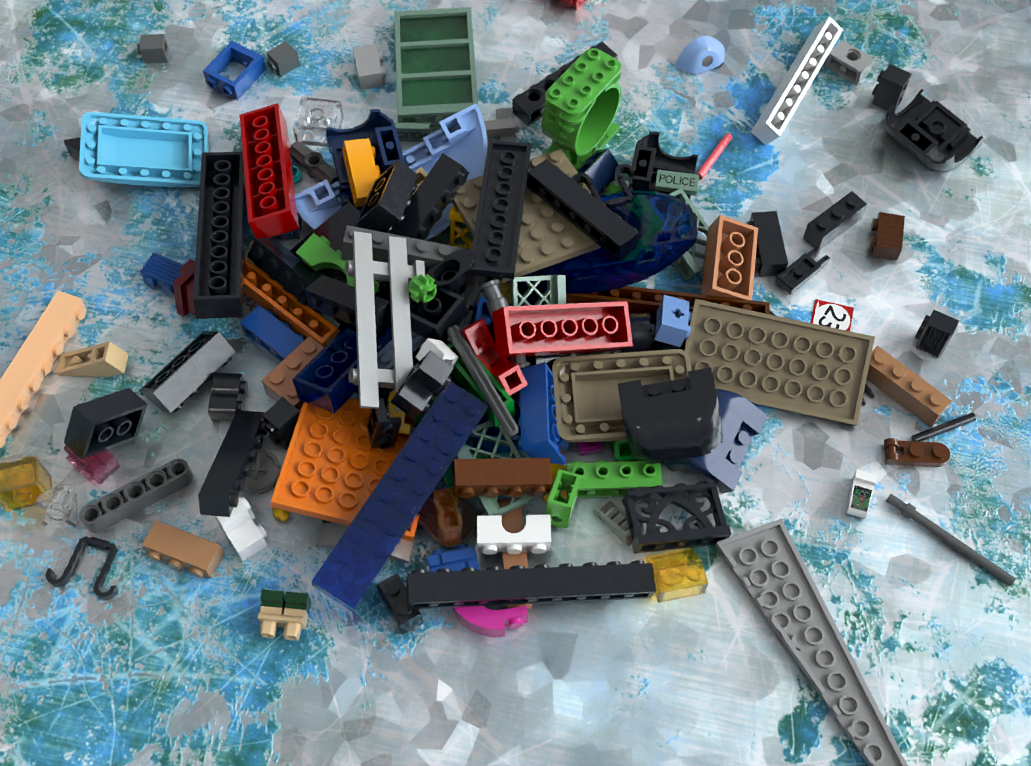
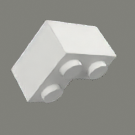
M244 496L239 498L238 506L233 508L230 517L215 516L219 526L242 561L267 547L264 539L267 534L261 524L256 526L253 522L255 516Z

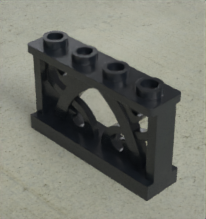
M701 481L693 485L680 483L672 487L658 485L651 489L642 490L641 488H632L625 493L622 499L632 537L634 554L716 545V542L727 539L731 535L730 527L725 520L716 482L708 483L707 481ZM706 497L709 500L710 508L702 512L700 509L703 507L704 502L698 503L695 498ZM647 503L649 508L641 507V511L646 515H650V517L638 514L635 510V505ZM670 504L682 508L691 515L685 521L680 531H677L670 522L659 519L660 514ZM710 514H713L716 527H713L707 518ZM696 520L697 522L694 523V525H696L698 529H691L689 524ZM639 522L647 523L645 534H641ZM664 526L668 532H660V529Z

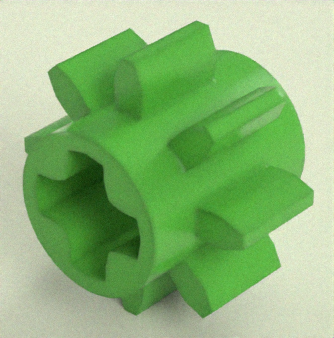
M422 274L414 276L408 284V291L411 293L410 297L417 303L420 300L423 303L431 301L437 292V286L434 284L435 280L428 274L425 276Z

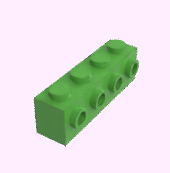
M598 460L593 463L573 461L566 464V471L582 475L577 498L624 497L625 493L632 488H641L642 490L651 489L658 485L663 486L661 463L646 464V461L619 460L618 462Z

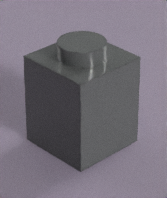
M141 35L140 43L137 44V51L139 55H142L144 63L168 62L169 47L165 35Z
M287 41L267 52L269 68L273 72L276 71L281 77L300 66L297 51Z

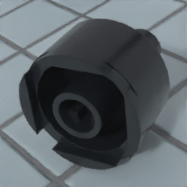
M629 313L633 346L622 349V353L651 351V345H654L656 340H654L655 332L651 331L650 313Z

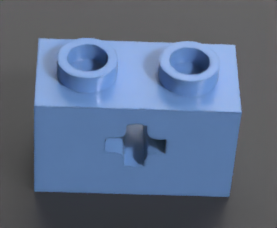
M663 295L657 309L654 340L681 347L684 339H688L691 332V326H688L692 316V312L689 311V301Z

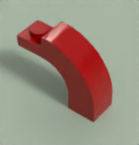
M479 319L461 330L476 357L509 395L528 385L518 364L512 363L506 358H497L496 344L483 319Z

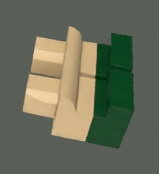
M262 589L260 598L262 601L261 609L257 617L261 624V636L273 639L275 638L277 627L285 628L283 635L285 639L298 641L301 629L305 630L311 607L309 594L286 592L285 595L284 591Z

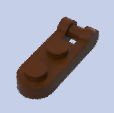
M895 438L884 440V449L887 450L885 463L888 465L942 467L950 458L949 449L942 443L898 441Z

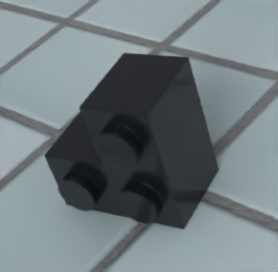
M430 350L412 368L390 403L413 419L420 413L424 415L432 404L429 402L432 396L435 397L451 381L452 377L449 374L454 367Z

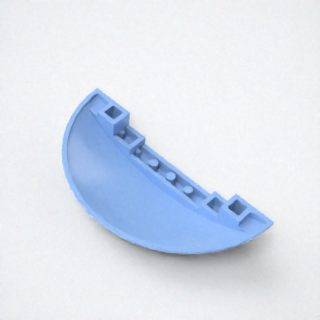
M477 103L440 121L441 129L424 137V141L402 152L405 165L413 171L422 167L428 174L442 153L461 164L470 173L467 176V180L484 175L488 150L487 134ZM326 179L295 195L297 212L314 230L343 207L338 181L330 185ZM452 202L447 205L442 212L441 218L430 229L428 237L424 239L425 241L430 240L450 226L449 212L453 206ZM357 207L356 209L361 212L363 207Z

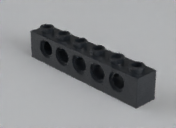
M603 42L591 47L599 49L615 59L618 57ZM581 55L575 57L568 64L561 66L554 73L547 75L537 84H533L528 90L516 95L512 99V113L527 127L542 118L545 109L546 91Z

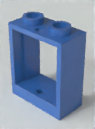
M231 41L203 70L205 82L210 88L217 89L226 96H231L238 100L266 70L262 55ZM232 61L246 66L234 81L220 75Z

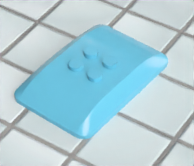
M88 112L82 116L79 172L85 179L140 186L200 187L202 153L208 152V127L204 122L101 112Z

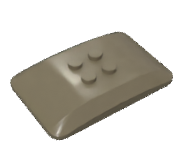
M681 349L570 356L556 359L552 365V373L554 379V398L556 400V419L558 420L556 423L561 440L565 442L627 440L618 383L641 380L642 385L688 378V371H691L689 355Z

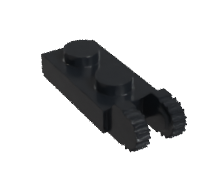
M815 247L777 275L775 282L791 295L826 266L831 258L825 255L816 262L814 258L819 255L820 249Z

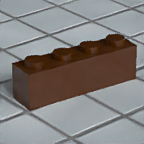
M550 458L454 459L451 470L453 496H460L461 498H471L473 496L494 498L498 495H508L509 497L533 495L534 497H542L550 493L553 485Z

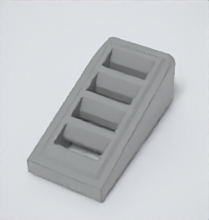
M609 496L593 511L622 542L630 546L633 542L628 522L620 527L627 520L625 508L612 496ZM612 507L615 508L608 515L605 514ZM620 513L621 515L613 521L612 519ZM639 522L641 534H644L643 523Z

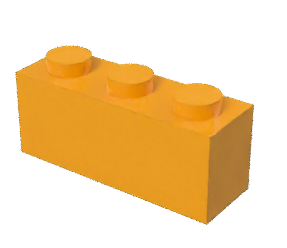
M369 138L344 141L342 149L355 208L364 206L374 181L380 176L379 165H375L374 161L376 158L375 148L371 146Z

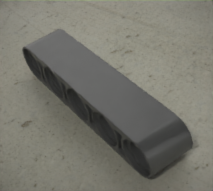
M174 459L84 506L79 514L80 520L90 532H101L188 486L193 480V473L185 460ZM179 471H184L181 475H176ZM163 482L160 486L155 487L157 483ZM141 493L139 497L133 498L136 494ZM120 504L118 508L111 510L115 505ZM97 516L94 521H90L92 517Z

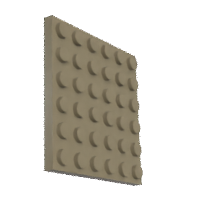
M561 149L530 159L529 170L547 159L568 177L572 178L575 174H578ZM483 175L467 180L464 185L460 186L452 201L473 237ZM577 183V184H579L582 188L588 190L586 184H584V183ZM526 185L514 277H521L601 248L532 192ZM499 278L502 283L510 281V279Z

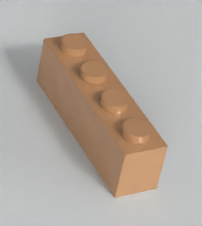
M879 346L872 351L867 380L931 428L946 412L952 400Z

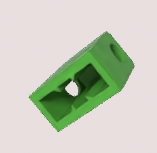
M561 469L558 470L545 514L550 515L553 527L568 528L582 475ZM562 490L569 492L567 498H563L560 495Z

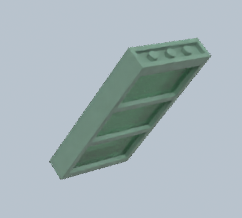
M471 7L394 11L398 123H429L430 127H441L440 121L475 103L478 105Z

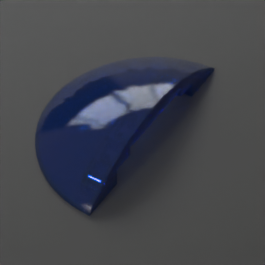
M623 191L600 195L602 201L622 196L626 197ZM631 191L633 195L631 203L609 209L618 214L630 226L635 227L639 232L638 246L635 250L618 261L603 248H599L524 276L566 275V293L575 294L603 292L640 282L676 262L696 243L698 235L696 217L691 208L677 197L655 191ZM541 280L535 288L539 291H546L547 280ZM524 281L517 282V286L529 288Z

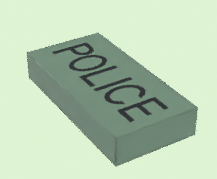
M394 122L399 141L423 142V138L430 135L429 123Z
M658 170L655 190L672 193L682 188L686 195L696 196L699 175Z

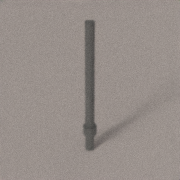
M890 494L886 499V502L901 511L900 514L905 518L913 519L1007 585L1011 586L1016 580L1012 575L916 511V507L909 502L906 504L893 494Z

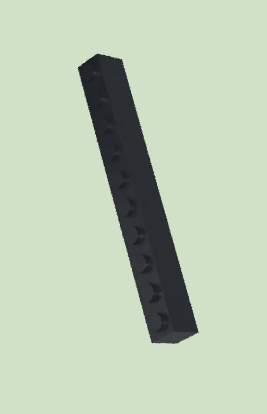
M643 560L632 561L630 564L612 561L606 563V565L588 562L582 566L564 563L558 567L540 564L534 568L516 565L510 567V569H500L498 566L487 567L486 570H476V568L467 567L461 569V571L451 572V569L443 568L426 573V570L419 569L408 573L406 577L407 610L651 598L656 592L653 564L644 563Z

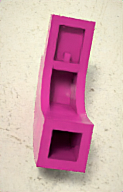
M484 606L452 608L455 616L465 627L487 637H505V627L519 628L524 623H528L526 606L503 610H491Z

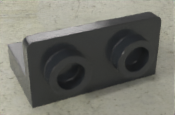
M379 398L378 409L371 408L366 425L371 448L387 449L394 447L402 423L401 417H390L389 408L385 407L383 398Z

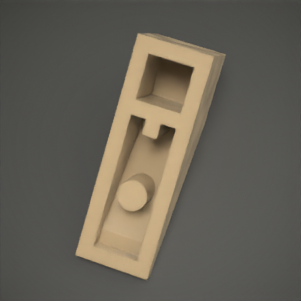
M110 341L61 354L56 374L59 376L111 377L123 374L129 354Z

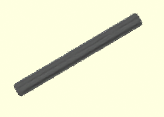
M456 325L449 327L447 335L508 437L516 435L518 433V426L461 330Z

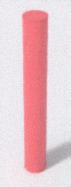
M726 133L698 170L696 174L699 175L700 180L703 179L732 139L731 134Z

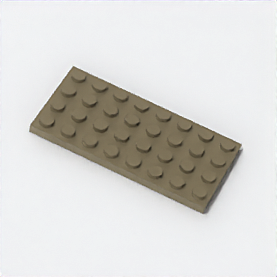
M695 299L690 321L691 332L689 338L686 339L684 349L690 358L691 371L711 368L716 389L737 393L756 405L857 426L875 339L874 336Z

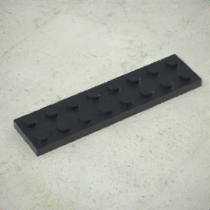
M489 140L472 244L475 259L469 269V275L514 279L531 143Z

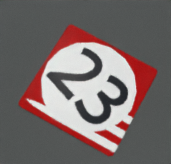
M816 299L811 323L850 331L854 308Z

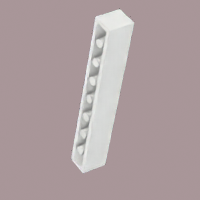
M830 17L814 27L751 131L763 144L767 145L781 136L843 31Z

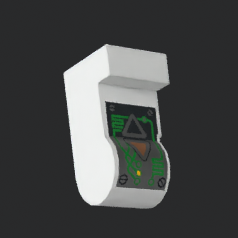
M859 469L855 471L851 479L846 514L863 519L866 518L878 475Z

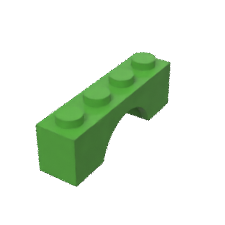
M313 233L296 251L299 258L315 272L327 268L337 269L346 275L347 284L355 287L354 277H349V274L345 273L346 260L341 259L342 251L339 249L334 251L330 247L332 244L324 236L319 238ZM374 280V295L380 297L382 295L379 290L380 285Z

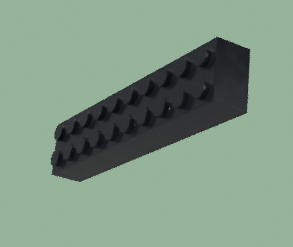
M243 152L202 153L193 293L196 319L243 317L246 208Z

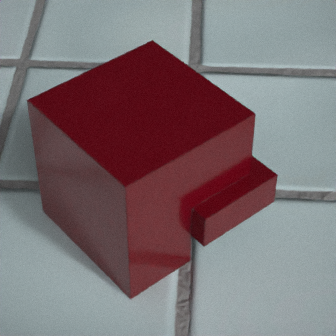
M190 259L179 269L182 274L173 282L176 312L183 317L188 312L196 316L193 302L195 261Z

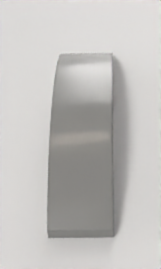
M322 523L316 542V547L337 551H340V548L367 552L383 555L387 560L404 563L410 562L414 546V539L413 542L338 523Z

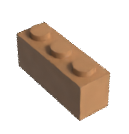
M155 520L142 543L148 558L157 562L160 559L168 562L169 566L177 570H181V568L187 569L190 574L198 578L205 576L211 579L224 555L219 544Z

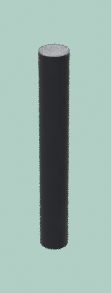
M971 412L912 435V441L922 442L976 421V416Z

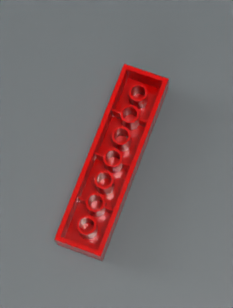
M279 104L240 114L248 223L256 238H271L299 229L287 123Z

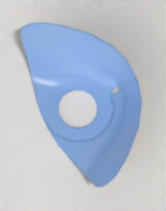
M709 36L696 38L683 49L676 60L675 67L688 73H703L712 70L723 63L725 58L724 46L718 40ZM706 56H712V63L708 67L702 66V60Z

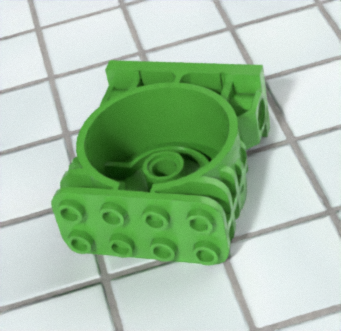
M588 49L546 91L541 129L545 136L552 139V144L542 155L561 149L577 171L595 151L602 150L617 134L619 125L614 123L613 120L617 114L622 95L621 87L618 85L621 72L620 61L599 49Z

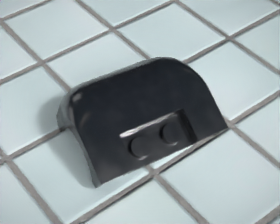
M923 89L918 92L911 103L902 111L895 113V107L892 105L886 113V129L888 134L923 164L937 172H947L957 168L983 143L982 136L977 139L972 135L968 125L941 103L934 100L931 102L924 97Z
M649 132V135L642 137L640 140L638 139L632 161L635 173L634 177L629 176L628 188L633 198L645 195L649 202L652 200L655 202L670 194L671 192L655 190L657 171L666 170L695 174L698 155L675 157L667 154L659 145L660 132ZM679 196L675 197L673 204L683 207V202ZM657 206L661 213L667 215V207ZM672 209L671 216L681 219L682 212ZM670 222L672 228L680 229L679 224Z
M711 368L688 371V378L642 385L641 380L618 383L629 453L632 458L635 457L636 459L646 461V464H656L707 455L720 442L723 443L721 414Z

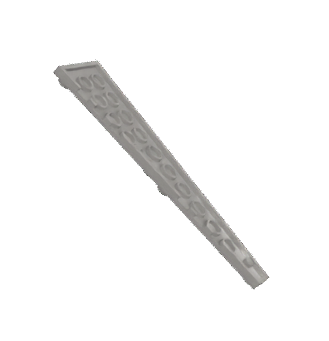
M779 519L716 542L715 546L866 763L869 766H908L783 520Z

